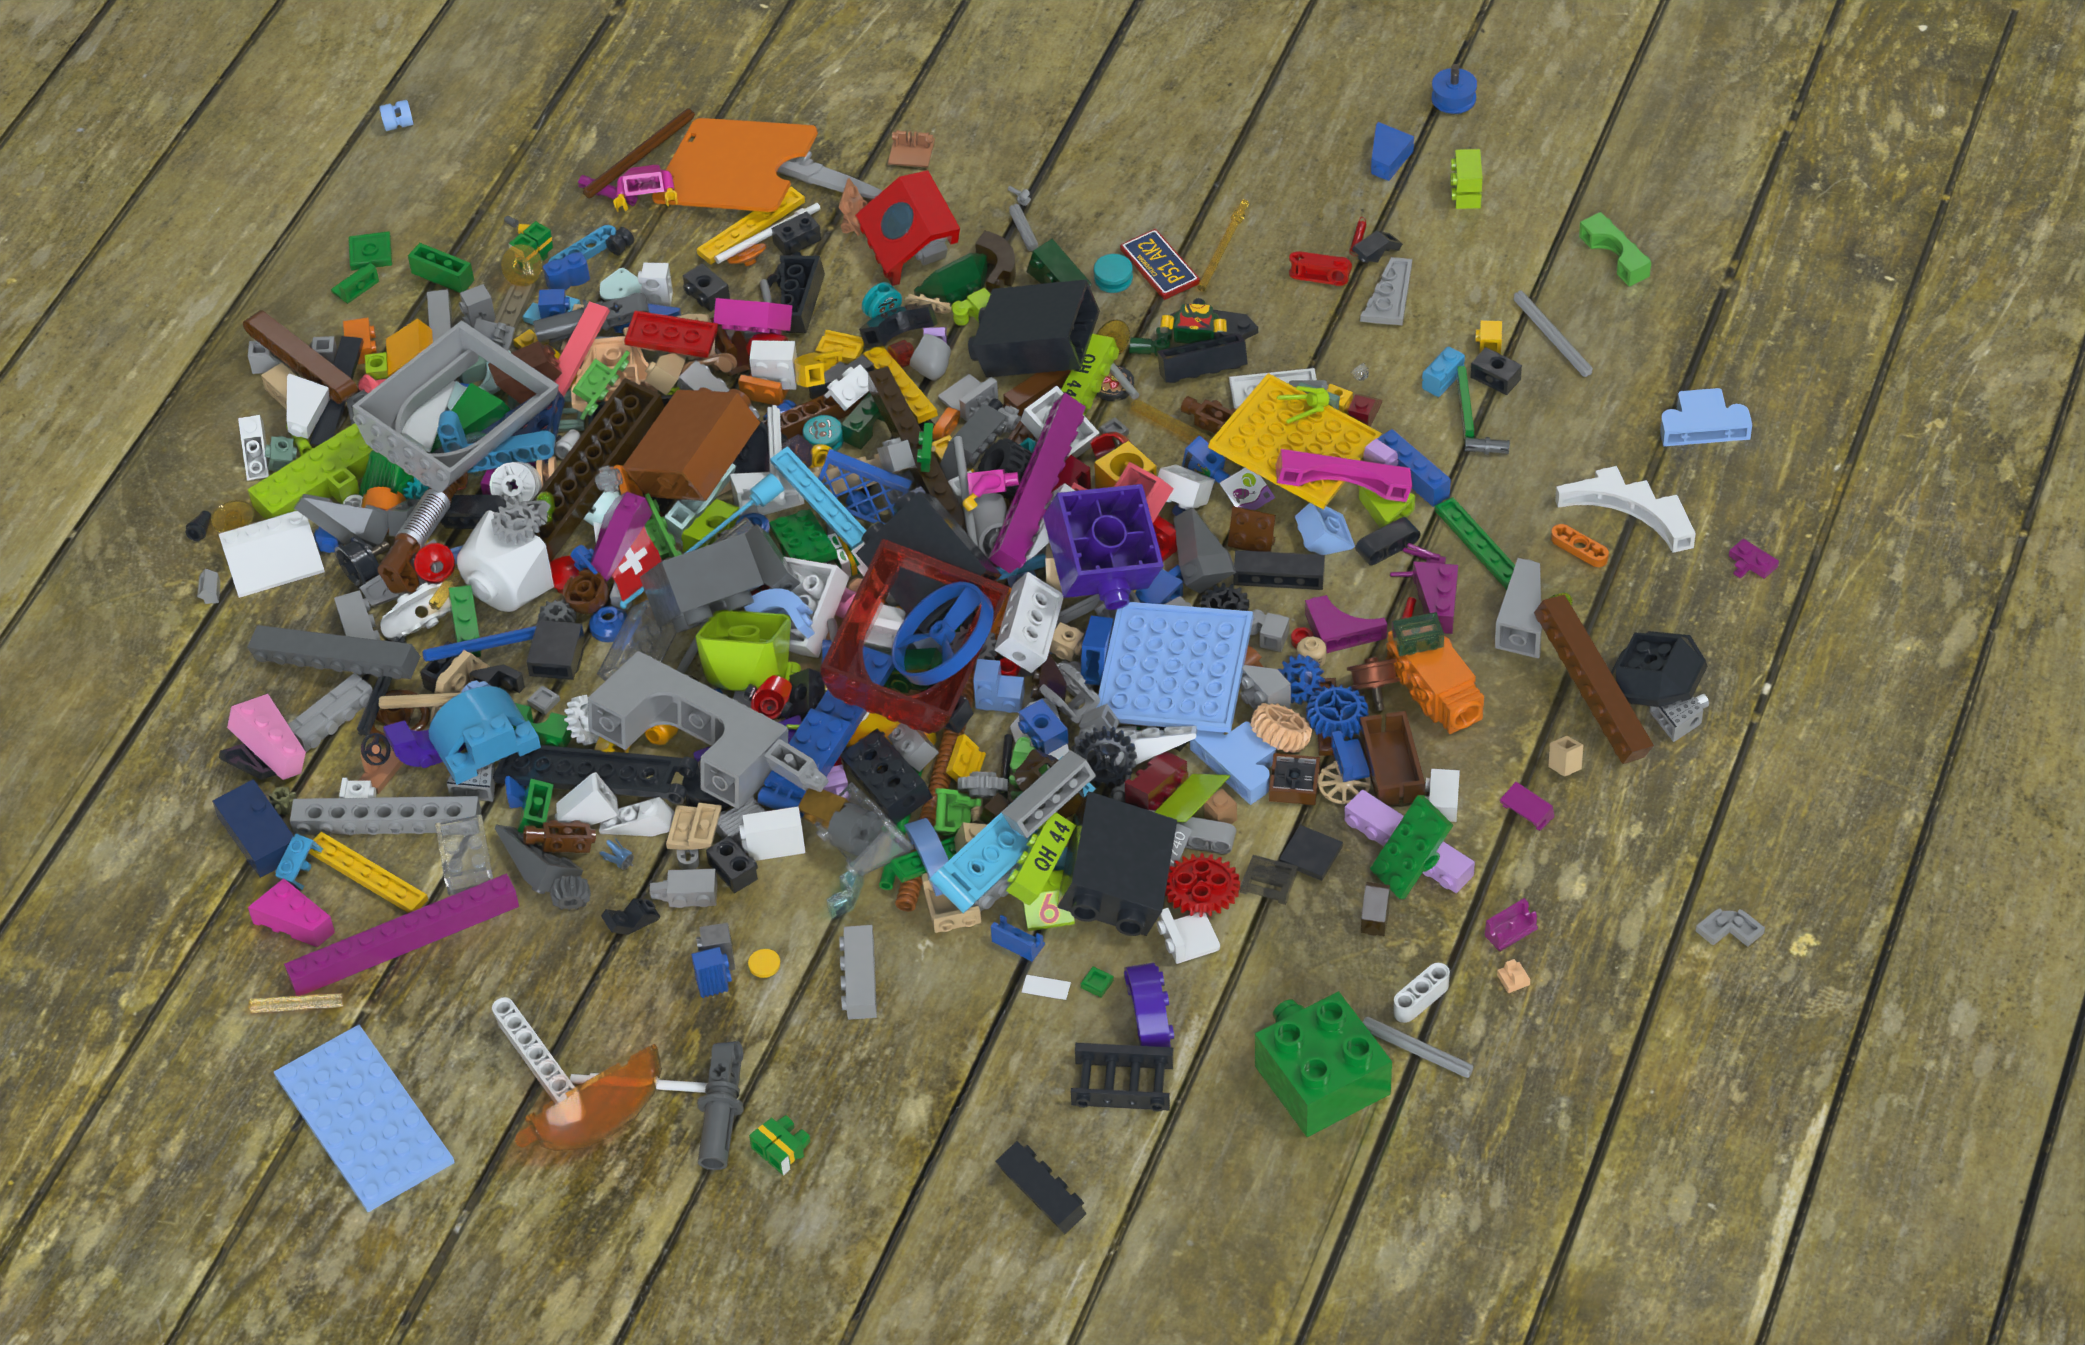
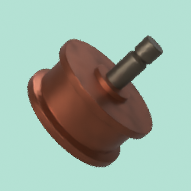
M1378 657L1364 659L1365 664L1347 667V671H1351L1352 690L1372 689L1376 711L1385 710L1384 703L1382 702L1381 687H1384L1385 684L1401 681L1400 677H1396L1394 663L1397 662V658L1378 661Z

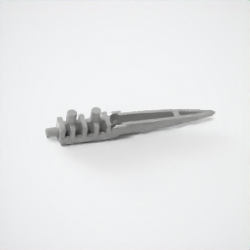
M810 151L806 157L793 158L784 162L777 170L778 173L809 184L814 183L840 192L844 191L847 179L850 178L852 183L858 188L860 195L866 198L874 199L882 192V190L858 179L826 168L822 164L814 163L810 159L812 156Z

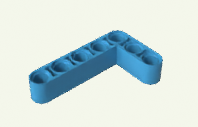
M444 411L440 414L437 433L444 453L463 449L473 444H468L459 417L455 412ZM549 431L511 436L468 470L467 473L498 468L505 463H528L549 459L554 454L555 436Z

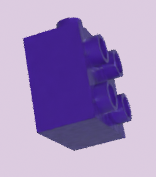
M1142 484L1060 492L1056 494L1043 515L1064 598L1099 594V598L1104 602L1106 609H1120L1130 603L1129 594L1131 590L1148 589L1164 567Z

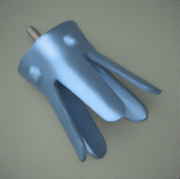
M616 838L615 840L620 847L611 840H607V845L616 856L601 851L599 854L604 857L603 859L617 864V867L622 870L627 869L630 865L633 866L634 855L632 852L623 848Z

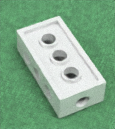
M1027 572L1012 586L994 650L1030 673L1037 669L1047 660L1063 601V594L1031 573Z

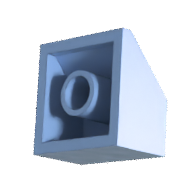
M1309 503L1295 515L1298 524L1297 528L1302 534L1303 544L1308 551L1319 555H1327L1351 550L1355 547L1343 514L1327 506L1323 510Z

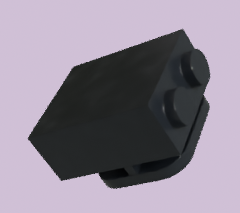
M538 620L526 662L529 676L574 680L575 674L579 671L584 653L583 643L585 636L582 624Z

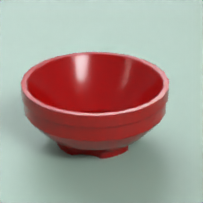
M431 543L418 551L415 556L414 567L418 576L424 581L440 583L448 579L453 573L455 559L447 546ZM436 562H441L444 565L442 571L438 573L432 572V565Z

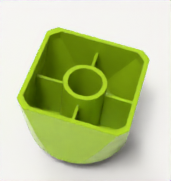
M728 610L715 611L713 617L705 623L696 635L699 657L706 680L715 687L735 692L745 691L750 683L755 685L758 690L767 678L772 675L784 678L789 657L791 617L787 614L735 610L730 612Z

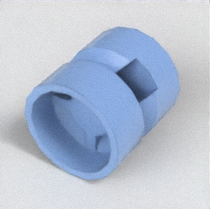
M407 100L398 101L395 106L391 104L379 106L385 131L397 129L398 125L401 127L413 125ZM395 113H401V116L396 118Z

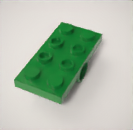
M811 509L800 510L795 514L778 517L776 520L769 522L770 529L779 542L784 557L819 563L838 558L837 550Z
M1417 795L1370 867V870L1385 885H1390V890L1399 899H1406L1421 874L1432 869L1438 863L1440 854L1437 850L1454 825L1424 795Z

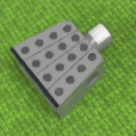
M1701 694L1695 698L1692 697L1691 700H1679L1662 707L1650 706L1649 712L1674 742L1702 723L1703 709L1709 706V701L1705 694Z
M494 763L477 769L478 776L456 785L450 775L447 781L450 797L478 796L481 801L493 802L495 781L493 779L495 773Z

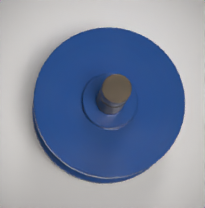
M1453 64L1451 68L1442 70L1434 76L1431 99L1437 109L1445 113L1459 114L1470 110L1475 105L1477 80L1473 74L1460 69L1458 64Z

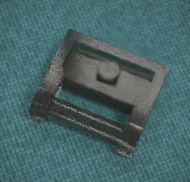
M1253 855L1241 882L1240 893L1256 894L1278 900V903L1286 905L1298 873V866ZM1252 880L1261 883L1280 887L1282 889L1280 892L1277 890L1251 884Z

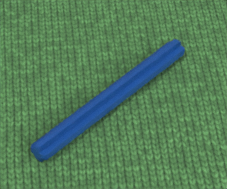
M536 626L424 649L422 652L423 659L426 662L460 655L464 650L471 653L532 640Z

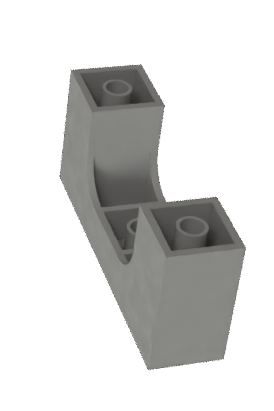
M637 651L588 697L589 731L624 750L632 745L646 730L657 725L677 727L712 745L701 756V790L737 809H740L764 785L765 780L772 771L764 755L778 739L788 744V727L640 651Z

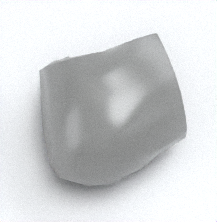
M925 334L910 359V366L923 376L936 381L945 374L949 364L951 349L942 339Z

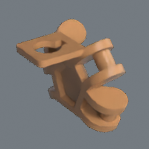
M712 346L708 358L694 356L693 361L686 362L683 365L680 375L695 361L706 366L711 365L716 371L729 372L737 366V360L729 353L716 354L714 346Z

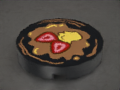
M1117 366L1134 387V376L1125 367ZM1109 372V375L1105 377L1101 385V390L1096 396L1102 400L1115 401V399L1119 398L1120 400L1126 399L1129 394L1112 373Z

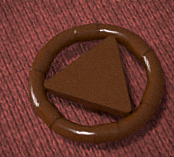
M398 689L387 691L385 696L419 694L410 690ZM415 707L380 709L376 720L385 726L405 721L409 727ZM419 707L422 713L421 719L410 730H424L430 718L429 707ZM373 724L370 734L380 733L385 736V734L378 731Z

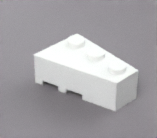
M770 472L730 474L735 506H738L740 509L751 500L749 498V495H751L750 489L769 475ZM783 477V501L775 503L772 500L764 507L752 504L739 517L748 513L766 515L804 504V498Z

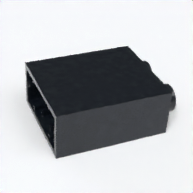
M1087 279L992 289L986 307H982L979 310V328L975 336H971L968 341L970 358L972 361H979L985 377L1081 369L1100 313Z
M910 491L900 497L893 506L896 514L885 525L882 522H878L867 529L861 538L865 544L856 552L857 556L907 615L925 597L943 586L957 582H968L977 586L984 593L1002 575L938 499L920 491L917 494L914 491ZM959 596L937 607L921 622L918 628L923 633H929L931 627L936 622L945 618Z
M1088 791L1073 816L1072 823L1076 827L1069 838L1057 908L1071 912V915L1080 921L1091 922L1097 920L1116 926V929L1124 935L1137 936L1141 934L1147 936L1163 910L1177 819Z

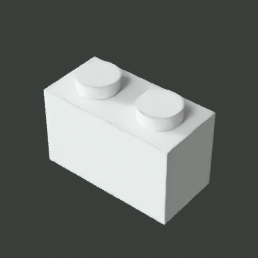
M1431 769V778H1426L1425 792H1430V797H1425L1450 822H1457L1460 770Z

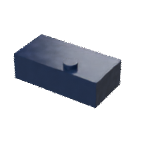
M254 779L214 799L212 802L218 819L258 876L261 878L276 870L294 835Z

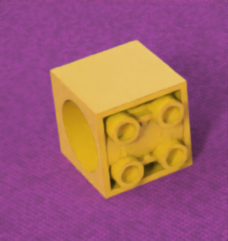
M1127 441L1094 462L1095 489L1114 487L1129 462L1157 476V466L1131 442Z

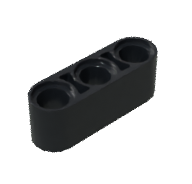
M1402 517L1361 538L1357 542L1355 550L1369 565H1375L1402 551L1403 548H1408V543L1415 544L1419 540L1421 533L1408 518Z

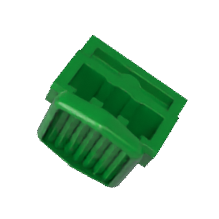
M372 450L369 454L359 495L363 497V495L367 494V490L374 487L391 488L392 493L397 494L398 491L404 495L403 489L408 488V482L414 483V476L407 474L404 469L391 463L382 454Z

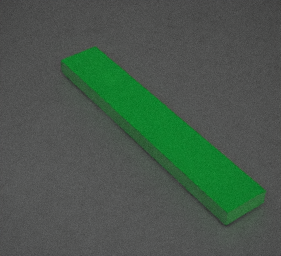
M1454 497L1436 505L1435 512L1507 590L1515 564Z

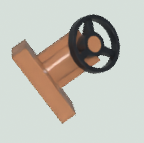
M372 733L363 739L360 756L365 773L359 781H371L372 787H375L376 793L379 794L403 765V762L391 751L390 744L384 735ZM372 736H375V738L371 741V743L367 745L365 749L366 742L368 741V739ZM379 738L385 743L386 748L383 750L379 744Z

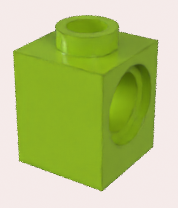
M386 352L365 355L366 374L374 380L389 378Z

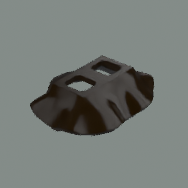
M1033 749L1014 774L1016 783L1021 791L1024 792L1042 776L1039 769L1043 765H1048L1051 768L1059 760L1052 755ZM1083 788L1056 813L1065 819L1075 814L1085 798Z

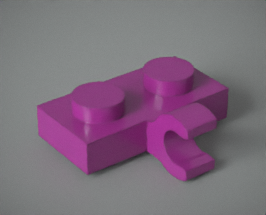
M1744 538L1729 550V557L1737 561L1735 563L1737 569L1733 574L1739 578H1742L1751 570L1765 579L1778 568L1779 560Z

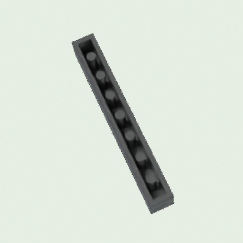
M257 625L247 646L254 659L259 662L270 661L280 665L285 663L294 664L298 667L310 666L320 670L325 668L333 669L337 672L349 671L355 674H372L376 677L389 676L394 679H411L421 657L412 644Z

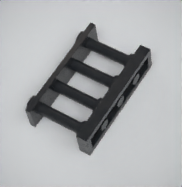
M1075 1042V1064H1080L1082 1067L1080 1087L1071 1088V1105L1083 1108L1091 1106L1147 1109L1157 1112L1162 1110L1170 1111V1093H1163L1165 1069H1173L1174 1050L1172 1047ZM1092 1065L1106 1066L1104 1089H1089ZM1117 1066L1131 1067L1129 1091L1114 1090ZM1140 1068H1155L1153 1092L1138 1091Z

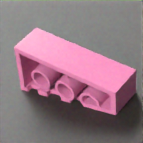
M268 694L231 706L227 728L282 780L301 774L306 752Z

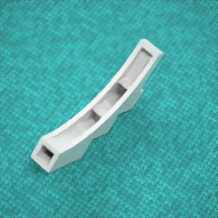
M1617 466L1597 470L1595 478L1556 487L1555 502L1558 508L1572 505H1595L1628 513L1652 527L1666 541L1672 553L1694 548L1696 533L1678 496L1673 495L1655 499L1647 480L1625 485Z

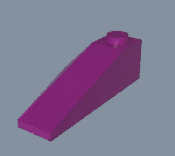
M625 492L615 498L605 513L592 556L591 564L601 573L606 582L653 514L644 497L630 492Z

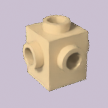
M1060 622L1054 631L1049 651L1061 659L1073 661L1076 655L1080 656L1082 654L1084 633L1075 627H1070Z

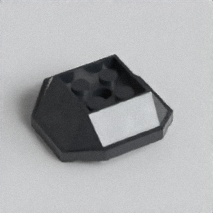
M1654 631L1646 633L1634 632L1627 648L1620 653L1611 673L1629 704L1662 707L1679 700H1691L1708 666L1691 635Z

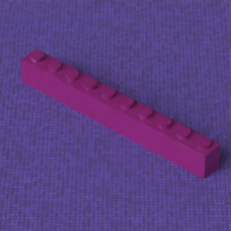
M1063 393L1051 407L988 559L1010 574L1016 568H1022L1027 560L1025 554L1033 545L1032 537L1040 528L1038 523L1046 512L1045 506L1053 496L1051 491L1059 481L1057 476L1065 467L1064 459L1072 450L1070 445L1078 435L1077 427L1081 425L1085 418L1083 413L1086 406L1066 393Z
M507 873L284 963L289 981L297 997L315 991L518 908L519 903L516 890Z

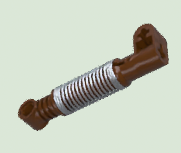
M467 472L441 493H437L429 488L396 534L394 545L378 567L379 575L392 593H413L418 588L419 578L409 561L424 546L440 520L446 514L451 505V498L458 488L466 486L468 482Z

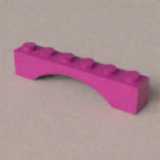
M1281 449L1276 462V477L1279 484L1301 486L1316 480H1340L1365 487L1384 499L1401 502L1407 501L1412 488L1410 468L1286 449Z

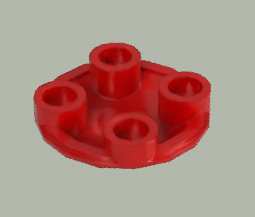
M562 556L549 563L554 583L553 588H556L562 594L567 580L571 576L573 579L579 576V570L574 566L575 561L571 556Z

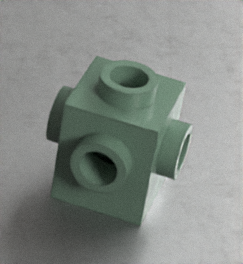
M284 436L271 437L270 445L266 444L265 446L268 470L278 471L291 463L292 460H296L297 448L293 447V439Z

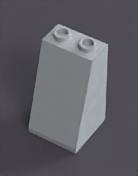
M1517 559L1496 620L1495 648L1539 659L1542 626L1534 614L1541 603L1540 563L1529 559Z

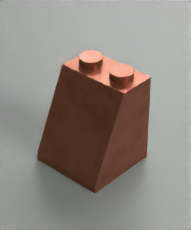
M537 341L511 353L553 382L562 374L559 367L560 362L554 356L556 353L547 344L544 346ZM488 364L496 385L520 404L536 395L535 392L493 364Z

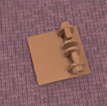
M897 130L892 132V140L894 141L888 165L928 168L935 142L933 135H930L929 132L918 133L915 131L914 136H912V132L909 131L907 136V131Z
M850 178L847 179L839 204V209L844 215L841 229L843 233L855 231L857 236H860V223L855 214L864 208L867 202L862 198L858 188L852 183Z

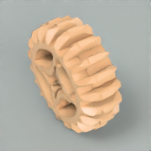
M1262 703L1252 715L1250 723L1252 731L1257 733L1256 736L1263 739V742L1270 744V747L1273 746L1277 750L1281 749L1284 752L1290 751L1295 753L1304 750L1310 741L1312 729L1309 723L1299 713L1286 708L1285 705Z

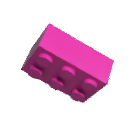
M716 298L714 323L721 324L722 329L759 333L773 332L777 334H782V330L790 331L792 305Z

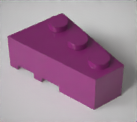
M1413 561L1412 579L1423 606L1424 616L1428 615L1433 622H1436L1442 633L1453 634L1458 565Z

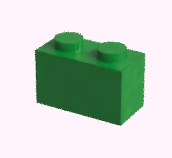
M535 779L530 780L524 795L518 832L523 833L525 825L542 828L543 822L547 821L553 784Z

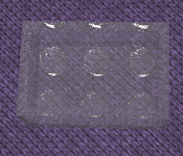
M482 814L435 824L448 895L457 894L494 879Z

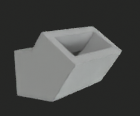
M205 568L199 576L197 597L204 599L205 604L219 603V575L217 572Z

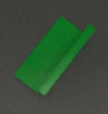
M370 263L366 267L360 268L333 287L331 292L347 304L379 282L376 267Z

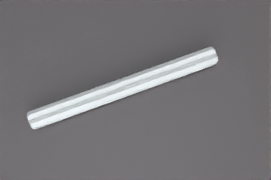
M772 405V407L767 408L770 473L783 486V475L771 464L770 458L782 451L780 409L776 405ZM784 491L773 499L775 503L783 501Z

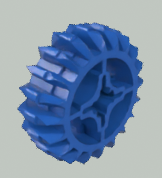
M1332 684L1329 689L1323 686L1321 691L1316 690L1314 696H1310L1309 703L1306 706V719L1309 722L1310 728L1315 729L1316 735L1322 733L1324 739L1328 736L1332 738V732L1341 731L1343 739L1346 736L1352 739L1353 734L1359 735L1361 731L1360 717H1366L1369 714L1364 696H1360L1358 690L1352 692L1351 686L1347 689L1343 688L1342 684L1339 687H1334Z

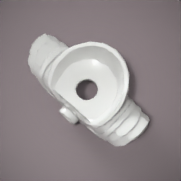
M447 581L430 585L424 583L415 592L406 593L397 599L398 603L382 617L380 626L383 635L388 640L393 641L396 636L398 638L405 637L419 631L421 628L427 627V629H430L437 625L439 618L444 617L447 612H451L449 588L453 586ZM417 607H425L428 610V615L425 618L417 617L415 614Z

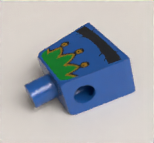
M1198 436L1185 448L1182 467L1215 479L1214 483L1218 482L1220 484V482L1231 476L1223 470L1225 458L1223 455L1209 449V443L1201 436Z

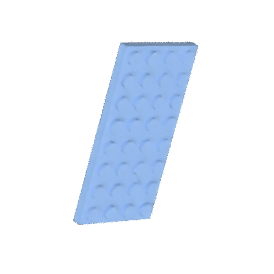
M360 1025L351 1028L274 1071L276 1079L367 1212L372 1211L455 1163L450 1152Z

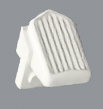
M874 602L870 603L866 614L858 613L854 646L859 644L876 651L892 650L895 636L906 618V612L900 608Z

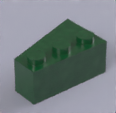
M1053 238L1033 250L1026 271L1041 284L1087 279ZM1087 279L1088 284L1091 288L1092 283Z

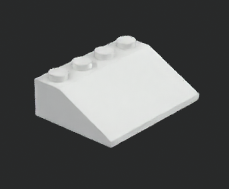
M298 511L219 534L239 598L325 572L308 518Z
M784 557L801 582L791 592L796 594L813 611L809 617L813 621L811 627L815 632L814 635L807 638L797 629L791 619L789 651L799 655L819 658L822 642L826 639L829 632L827 620L834 618L849 576L837 565Z

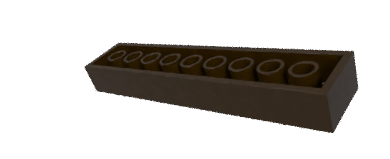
M624 378L532 500H545L551 506L547 511L546 524H541L539 526V533L534 534L545 543L549 563L554 559L613 480V467L625 464L665 408L660 394Z

